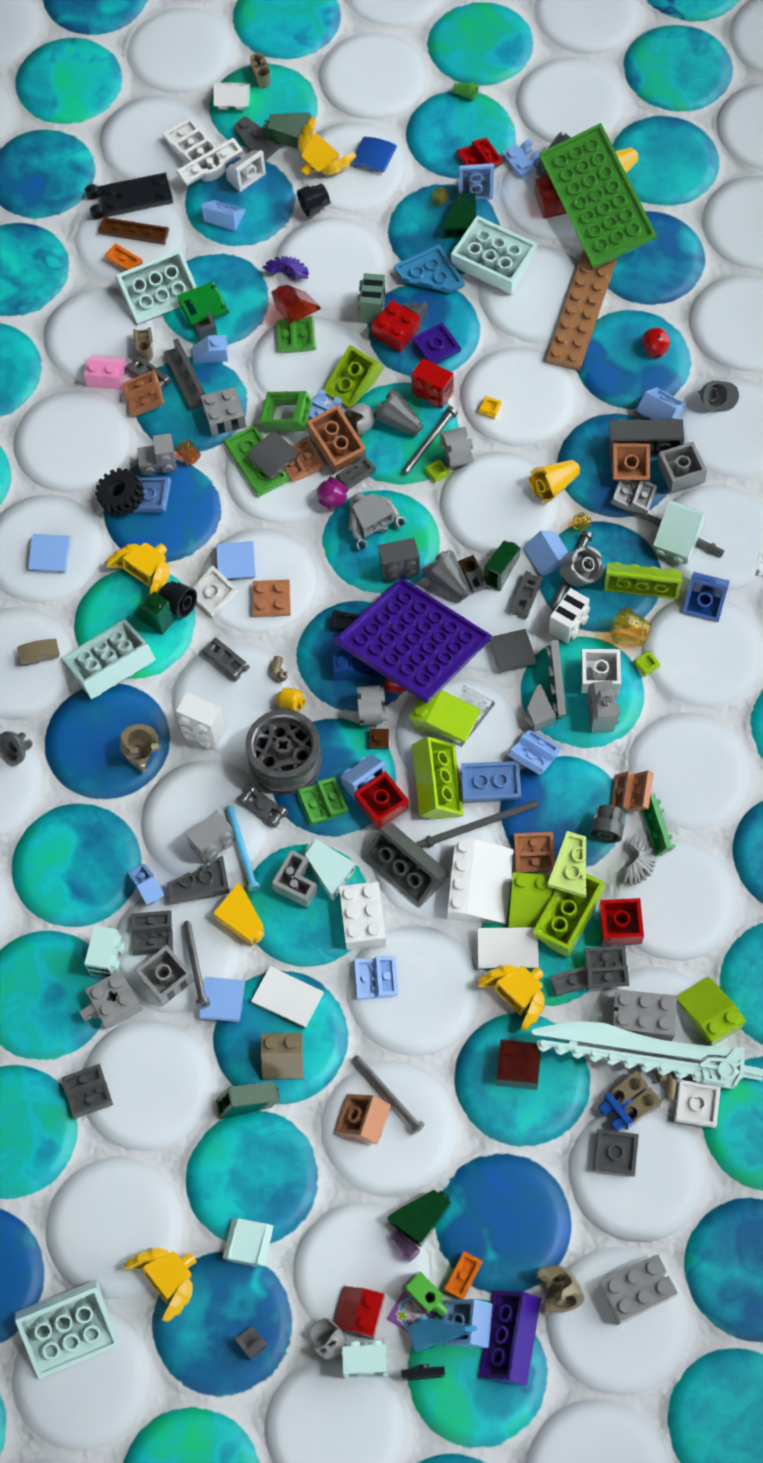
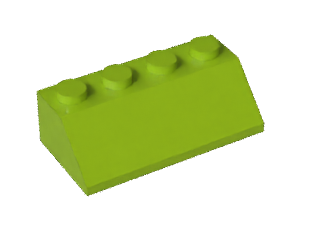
M619 562L607 563L604 591L678 599L682 584V571L672 568L659 569L655 566L642 567L637 564L625 565Z
M428 736L411 744L420 816L433 820L464 816L455 744Z
M586 874V898L556 889L533 930V935L550 949L569 958L605 892V882Z

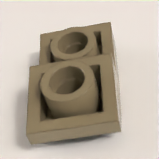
M57 639L38 640L17 646L20 664L39 663L40 659L59 658L60 655Z

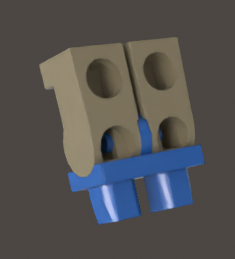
M636 1070L605 1095L604 1101L598 1106V1110L604 1117L612 1111L616 1114L617 1117L610 1122L615 1131L623 1130L625 1127L628 1130L647 1114L659 1108L662 1101L651 1087L648 1088V1084Z

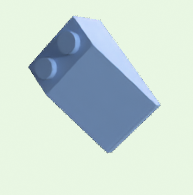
M494 163L459 166L457 173L458 194L475 193L476 200L493 199Z

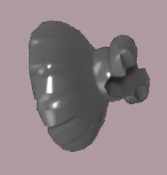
M4 731L0 734L1 756L11 765H19L26 757V750L30 749L33 745L30 739L24 740L26 734L23 732L16 734L12 731Z

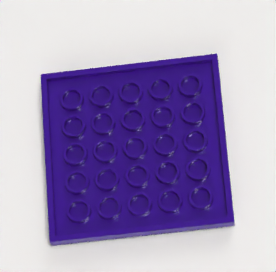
M401 577L336 637L335 644L428 704L490 641L492 635Z

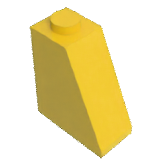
M238 883L215 910L214 917L222 925L253 946L264 937V926L242 885Z

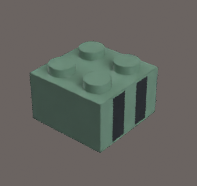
M364 273L363 280L359 282L360 295L357 296V315L361 317V323L372 324L384 310L386 297L385 275Z

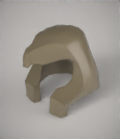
M134 724L127 727L121 733L119 748L133 766L138 768L141 773H145L150 754L160 750L161 744L152 727L145 724Z
M551 1265L537 1270V1278H540L546 1285V1300L539 1307L541 1315L547 1316L550 1314V1311L557 1313L572 1311L584 1302L581 1285L569 1269L559 1265Z

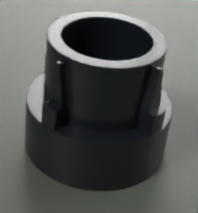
M322 183L311 187L305 186L297 190L299 204L308 218L320 213L321 208L331 203L329 194Z
M167 582L159 592V595L169 601L172 614L181 618L187 617L192 612L197 601L196 590L180 582Z

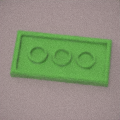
M253 425L223 440L256 495L260 497L288 483L290 479L286 472L283 471L270 480L247 458V454L264 439L257 427Z

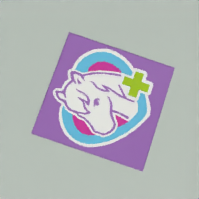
M403 1291L388 1315L387 1320L410 1334L408 1326L416 1323L415 1319L422 1316L432 1319L436 1315L432 1310L429 1313H425ZM425 1295V1300L429 1303L431 1298Z

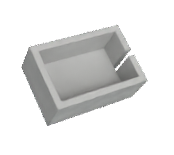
M616 989L612 1026L651 1038L673 1041L675 1036L677 996Z
M658 1254L600 1282L599 1287L618 1325L677 1296L678 1292L670 1276L665 1277L667 1271Z

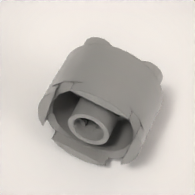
M465 426L440 433V444L444 450L443 457L447 467L474 462L473 454L470 449H473V443L471 438L467 439L468 433Z
M591 546L579 547L564 555L559 573L572 586L582 587L599 580L603 575L604 564L601 561L602 556L598 550Z
M380 685L357 687L360 725L379 724L387 721L385 705H381V703L385 702L384 687H380Z

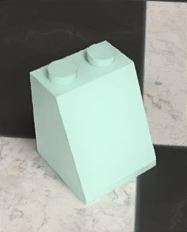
M669 500L653 544L655 553L666 557V555L671 556L673 560L680 563L684 561L688 563L705 523V512Z

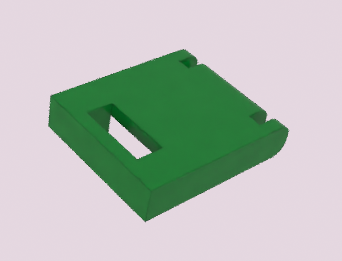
M210 282L177 295V301L191 328L195 327L194 325L207 321L206 313L210 312L213 320L230 312L226 308L227 305L215 282ZM190 302L197 313L192 316L186 307L190 305Z

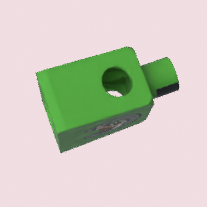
M421 1271L415 1273L401 1288L425 1313H429L432 1310L441 1319L449 1310L441 1302L444 1297L443 1294ZM427 1293L432 1297L429 1303L425 1300Z

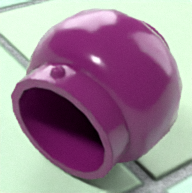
M329 476L327 481H323L317 488L318 502L329 510L332 507L335 509L340 508L347 499L349 488Z

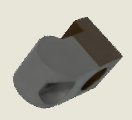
M474 555L458 561L472 593L487 587L483 573Z

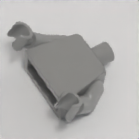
M361 492L353 496L355 504L352 505L353 512L350 514V527L354 538L357 539L355 543L356 549L360 550L358 545L360 541L364 543L365 548L367 547V542L362 539V536L366 538L392 522L393 526L399 529L398 520L403 525L406 523L404 517H399V512L391 500L378 497L376 494L364 497Z

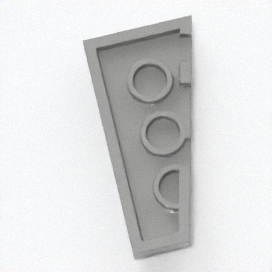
M551 640L549 646H546L547 658L550 661V665H548L549 676L552 677V683L550 684L551 695H554L555 702H552V708L557 715V719L566 716L559 642L558 640Z

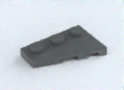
M246 116L242 117L233 126L234 131L243 144L247 146L249 152L255 150L263 151L264 162L282 146L281 143L263 138L264 130H262V127Z
M223 855L218 857L217 861L209 865L206 863L201 866V869L193 873H187L167 883L171 904L230 893Z

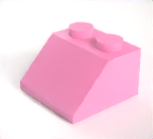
M92 355L89 357L84 371L87 386L122 390L128 358Z

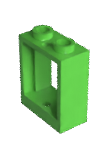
M307 391L267 392L266 398L263 401V410L259 416V422L266 432L305 431L313 401ZM279 405H296L293 419H274L276 407Z

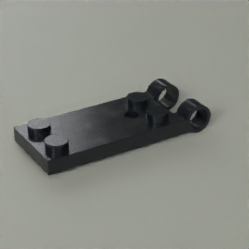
M166 172L101 186L90 184L85 187L86 197L89 200L99 197L103 199L104 206L95 204L90 207V214L94 220L174 203Z

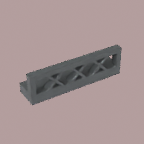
M174 339L175 348L163 352L190 410L202 407L201 396L205 395V391L179 339Z

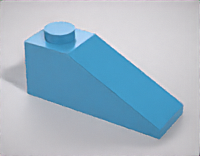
M427 1316L415 1319L416 1323L408 1326L415 1352L430 1350L478 1330L475 1325L439 1318L428 1319Z

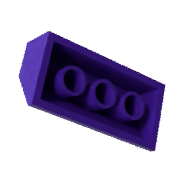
M493 1291L489 1348H483L478 1378L511 1385L527 1386L541 1303L540 1297L519 1291Z

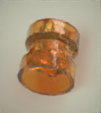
M190 440L182 441L176 448V452L183 457V461L187 465L196 463L201 456V453L194 449V444Z

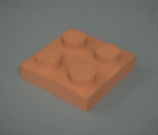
M290 579L253 581V617L291 616Z

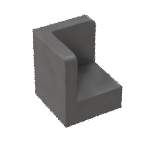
M415 301L411 306L407 303L403 305V307L419 315L421 322L428 315V303L426 301L422 305Z
M210 312L206 313L207 321L194 325L200 341L207 336L217 335L216 325Z
M252 1326L239 1337L238 1335L234 1337L251 1361L268 1347L267 1343Z

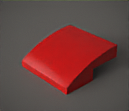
M487 138L474 140L471 146L457 149L455 153L463 166L494 163L495 169L503 164L502 158Z

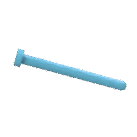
M229 805L226 811L248 880L247 891L256 892L261 889V886L255 880L234 807Z

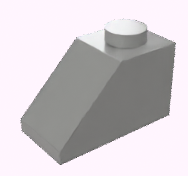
M541 684L537 685L527 707V715L525 716L528 727H532L534 732L554 725L556 715Z

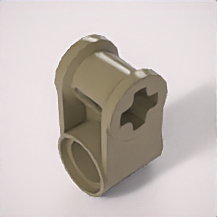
M151 327L144 330L133 329L137 355L150 361L153 358Z

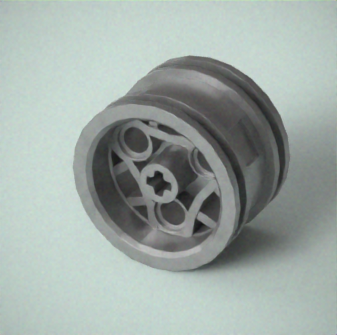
M280 709L265 713L250 727L246 737V752L250 771L260 787L272 794L285 796L297 794L298 789L309 787L316 781L321 771L322 755L318 731L309 718L294 710ZM300 756L307 757L305 760L298 759ZM268 762L274 763L271 767L265 766Z

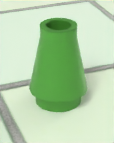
M474 82L454 83L453 93L471 100L478 96L479 87Z

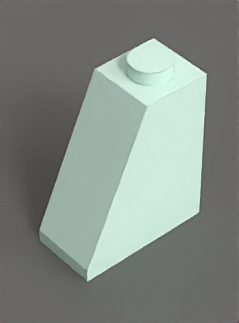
M316 839L313 844L310 843L306 847L305 857L309 859L310 868L326 893L334 901L340 893L339 886L346 885L355 872L356 866L353 861Z

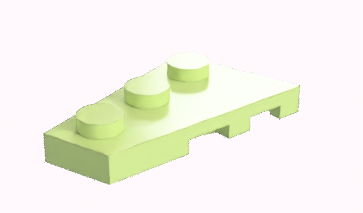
M569 831L566 832L548 881V887L586 898L585 836Z

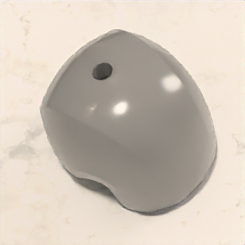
M358 403L345 411V416L349 423L357 427L355 432L358 436L365 434L372 428L374 414L368 405Z
M328 1318L318 1320L309 1331L311 1339L315 1342L314 1351L326 1360L338 1356L342 1352V1346L347 1345L343 1331Z

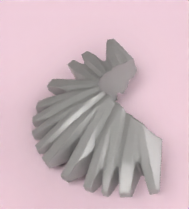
M634 834L628 843L631 851L635 853V858L627 868L622 869L623 884H626L627 880L629 885H633V883L636 885L637 882L641 883L640 877L646 880L645 874L651 876V871L654 872L652 867H656L653 864L656 863V860L653 859L656 858L655 855H647L653 848L644 850L648 842L645 841L643 843L644 838H641L637 843V834Z

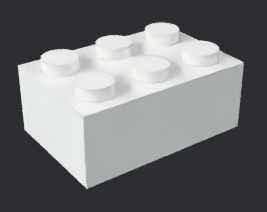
M186 692L176 710L183 736L191 741L193 739L199 741L206 748L212 747L216 749L226 732L221 706Z
M379 882L339 886L346 950L386 946Z

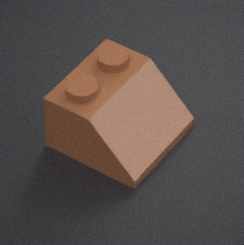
M347 1094L334 1133L363 1143L378 1144L391 1105L374 1095Z

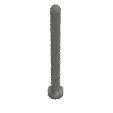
M448 406L445 409L446 414L403 468L402 473L404 475L410 473L449 420L457 416L458 411L454 407Z
M583 530L580 534L582 539L578 548L587 546L588 541H592L594 535L589 531ZM564 578L551 604L553 609L557 608L569 585Z
M187 920L184 921L183 926L198 996L196 1007L204 1009L210 1006V999L205 995L191 922Z
M354 1056L353 1062L410 1124L413 1134H417L425 1124L422 1121L418 1122L360 1056Z

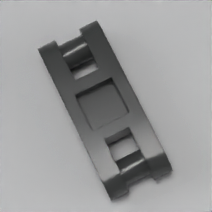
M140 355L134 358L132 364L129 363L126 366V370L136 377L155 370L160 380L161 390H163L164 386H168L171 383L167 375Z
M529 571L525 572L510 608V613H519L525 618H528L544 579L543 576L532 575V572ZM522 602L526 605L525 607L519 606V603Z
M216 637L208 647L205 646L202 649L206 657L213 660L236 681L241 677L240 674L243 671L246 672L250 668L246 661ZM235 663L238 665L236 669L232 667Z
M249 784L246 787L245 793L240 794L237 798L241 804L275 828L280 824L281 818H285L288 814L284 807L272 801L252 784ZM251 796L256 798L253 802L249 800ZM272 811L276 812L274 816L270 815Z

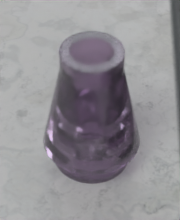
M395 1231L390 1236L389 1240L393 1243L403 1260L411 1262L420 1253L418 1244L399 1231Z

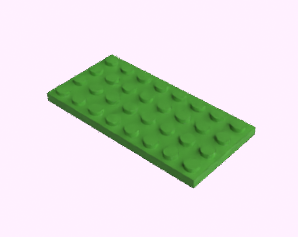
M602 123L539 153V157L593 269L657 238V234Z

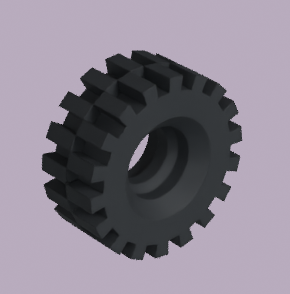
M117 468L115 472L112 469L110 470L111 474L107 475L105 473L103 475L105 478L99 479L100 485H96V499L110 515L113 516L114 514L116 517H119L120 514L127 516L126 512L133 513L132 509H138V503L143 502L141 497H144L145 494L143 492L144 487L131 470L129 472L126 468L123 471L121 468ZM125 487L120 495L114 496L117 489Z

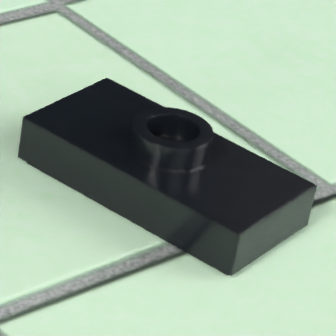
M333 610L329 629L343 632L360 615Z
M429 1364L416 1365V1369L401 1370L402 1380L444 1378L445 1367H429Z

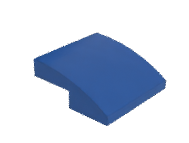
M363 136L355 152L356 158L351 163L353 167H368L370 172H385L397 146L383 139Z

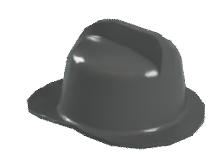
M711 381L698 391L704 405L713 410H730L734 408L739 400L738 388L730 382Z

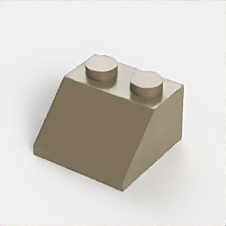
M302 1033L261 1034L263 1080L304 1079Z

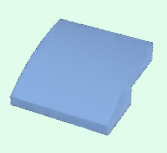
M33 534L29 569L66 572L70 536Z
M253 541L216 544L218 571L227 579L256 577Z
M529 729L510 750L508 756L541 776L562 748Z
M376 956L374 959L353 960L355 1000L398 996L395 956Z
M205 977L204 990L206 997L210 999V1006L200 1009L199 1018L240 1022L245 980Z

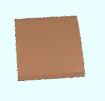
M155 370L123 383L124 396L128 400L129 413L133 418L165 405Z
M307 436L292 446L299 455L297 459L285 466V470L291 481L294 482L318 472L326 467Z
M647 770L636 774L630 771L615 774L610 805L620 808L623 812L649 809L653 773Z
M553 832L514 833L516 872L553 870L555 865Z

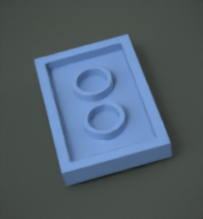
M518 761L461 763L463 802L521 800L520 767Z

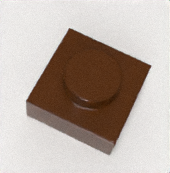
M370 729V749H389V729Z

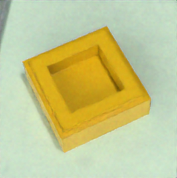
M485 396L479 408V414L495 419L502 406V401Z

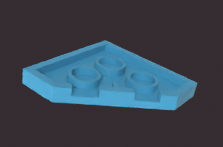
M436 245L394 265V271L404 283L447 293L465 286L464 280L440 245Z

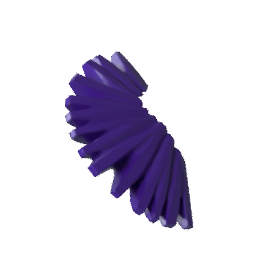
M282 256V260L275 257V260L270 259L269 262H266L267 265L262 267L271 274H276L279 271L283 272L287 277L294 280L308 279L309 277L308 269L304 266V263H299L300 260H296L292 256L289 258L288 256Z

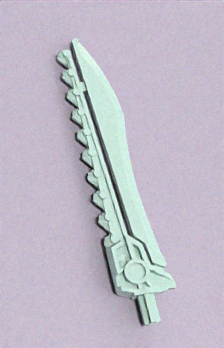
M598 1022L560 1023L531 1031L533 1036L569 1041V1044L538 1040L537 1046L542 1052L553 1047L557 1054L562 1055L571 1051L572 1056L577 1059L588 1054L593 1062L606 1058L607 1063L611 1066L623 1061L624 1066L628 1069L636 1065H640L641 1070L644 1072L657 1068L658 1073L662 1076L673 1071L679 1079L691 1075L692 1080L697 1083L701 1082L728 1089H734L743 1077L762 1081L763 1069L744 1065V1047H736L731 1051L728 1047L724 1046L718 1047L665 1041ZM584 1043L663 1056L690 1059L699 1061L705 1056H724L725 1058L709 1057L700 1064L672 1059L579 1046L577 1044Z

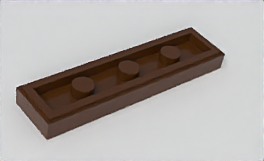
M103 217L98 231L101 235L165 245L169 234V227Z

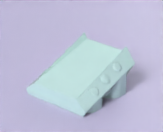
M232 1218L223 1259L254 1267L264 1266L268 1257L267 1251L272 1237L273 1226Z

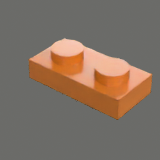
M116 243L105 254V259L125 271L143 264L141 258Z
M464 1251L444 1291L460 1300H464L483 1261Z

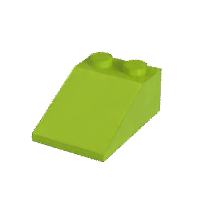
M349 345L323 390L333 398L336 396L342 399L341 403L350 408L376 382L385 366Z
M441 690L428 704L418 698L409 718L415 729L466 743L481 709Z
M513 872L508 928L536 927L551 899L552 888L548 887L551 875Z
M709 976L677 995V1002L708 1046H714L742 1029L746 1023L745 1018L736 1005Z

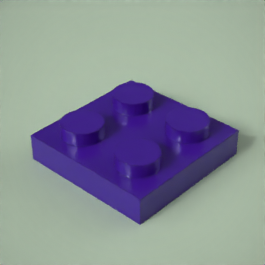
M443 322L412 338V342L422 356L434 364L461 351L460 345Z

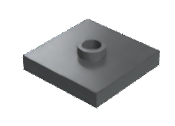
M597 1129L593 1172L635 1177L639 1134Z

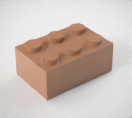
M338 404L307 421V432L334 473L365 456L366 448Z

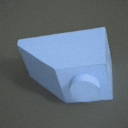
M226 335L207 336L192 347L193 364L227 362L228 346Z
M145 863L128 872L129 877L147 905L159 901L160 897L164 896L155 876Z

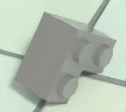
M171 433L153 436L154 446L137 448L141 476L177 471Z
M290 850L272 882L273 891L307 908L317 893L316 883L304 878L310 867L309 859Z

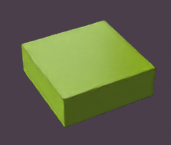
M440 459L425 467V472L434 483L450 475V471Z
M650 651L634 660V664L644 677L660 668L661 665Z

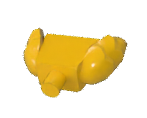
M311 117L303 126L302 133L298 137V149L302 154L301 158L306 162L300 171L306 176L313 169L319 174L321 172L325 175L338 174L350 166L351 162L356 158V154L353 152L339 158L340 154L316 132L312 137L316 118Z
M148 543L142 545L127 544L115 551L106 560L108 568L119 569L123 567L124 570L151 587L150 595L154 591L159 593L169 580L170 571L164 555L167 552V548L161 543L155 548Z
M499 965L495 969L485 972L476 981L478 988L494 987V990L520 1016L527 1010L521 1025L522 1030H527L532 1024H535L539 1015L544 1010L545 999L544 994L541 992L542 983L539 982L544 974L538 967L529 972L524 966L517 968L513 965Z
M157 1247L148 1248L145 1252L134 1254L132 1258L124 1263V1270L143 1269V1274L166 1304L170 1302L162 1319L165 1322H169L176 1315H180L184 1306L190 1301L193 1285L190 1281L192 1274L188 1269L197 1262L190 1252L180 1259L175 1251L169 1253L168 1250Z

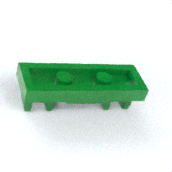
M651 794L649 809L641 810L655 856H662L667 851L674 849L676 845H671L670 839L673 838V835L667 833V827L662 815L664 809H660L658 805L661 803V800L656 799L655 794Z

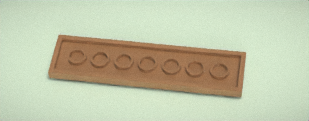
M583 250L546 358L547 363L581 370L618 257L593 269L585 250Z

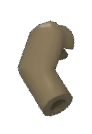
M274 656L270 672L277 681L284 682L288 678V672L281 668L283 658Z
M657 1073L656 1080L666 1087L665 1099L676 1100L677 1081L670 1073L664 1076Z

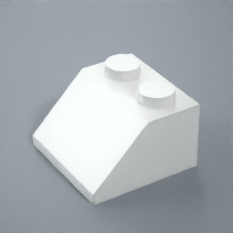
M217 82L213 85L214 106H218V109H228V106H235V109L243 110L249 105L250 83Z
M262 150L251 151L243 155L241 159L225 169L227 181L239 192L266 174Z

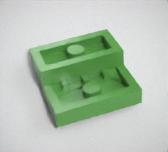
M312 316L298 320L289 317L276 321L279 352L293 353L316 349L315 327Z
M335 777L317 781L316 785L301 788L297 791L310 826L334 819L349 811Z

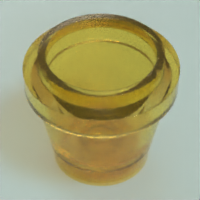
M625 606L624 609L618 611L609 636L612 637L611 641L615 643L622 642L643 647L650 633L652 623L631 611V608Z

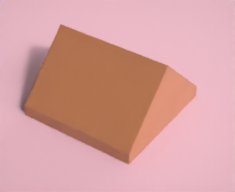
M613 443L610 464L613 480H650V444Z

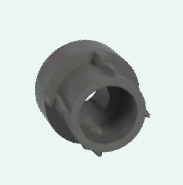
M600 805L597 807L591 820L589 835L603 842H620L624 831L623 811L612 805Z

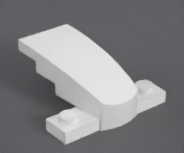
M191 117L163 133L167 143L186 164L177 170L178 176L186 186L200 178L205 182L218 179L225 172V164L243 154L242 148L234 138L215 147L210 137L205 135L201 127L198 128Z

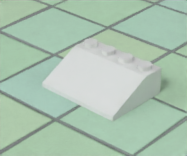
M455 837L447 919L507 925L514 849L477 839Z

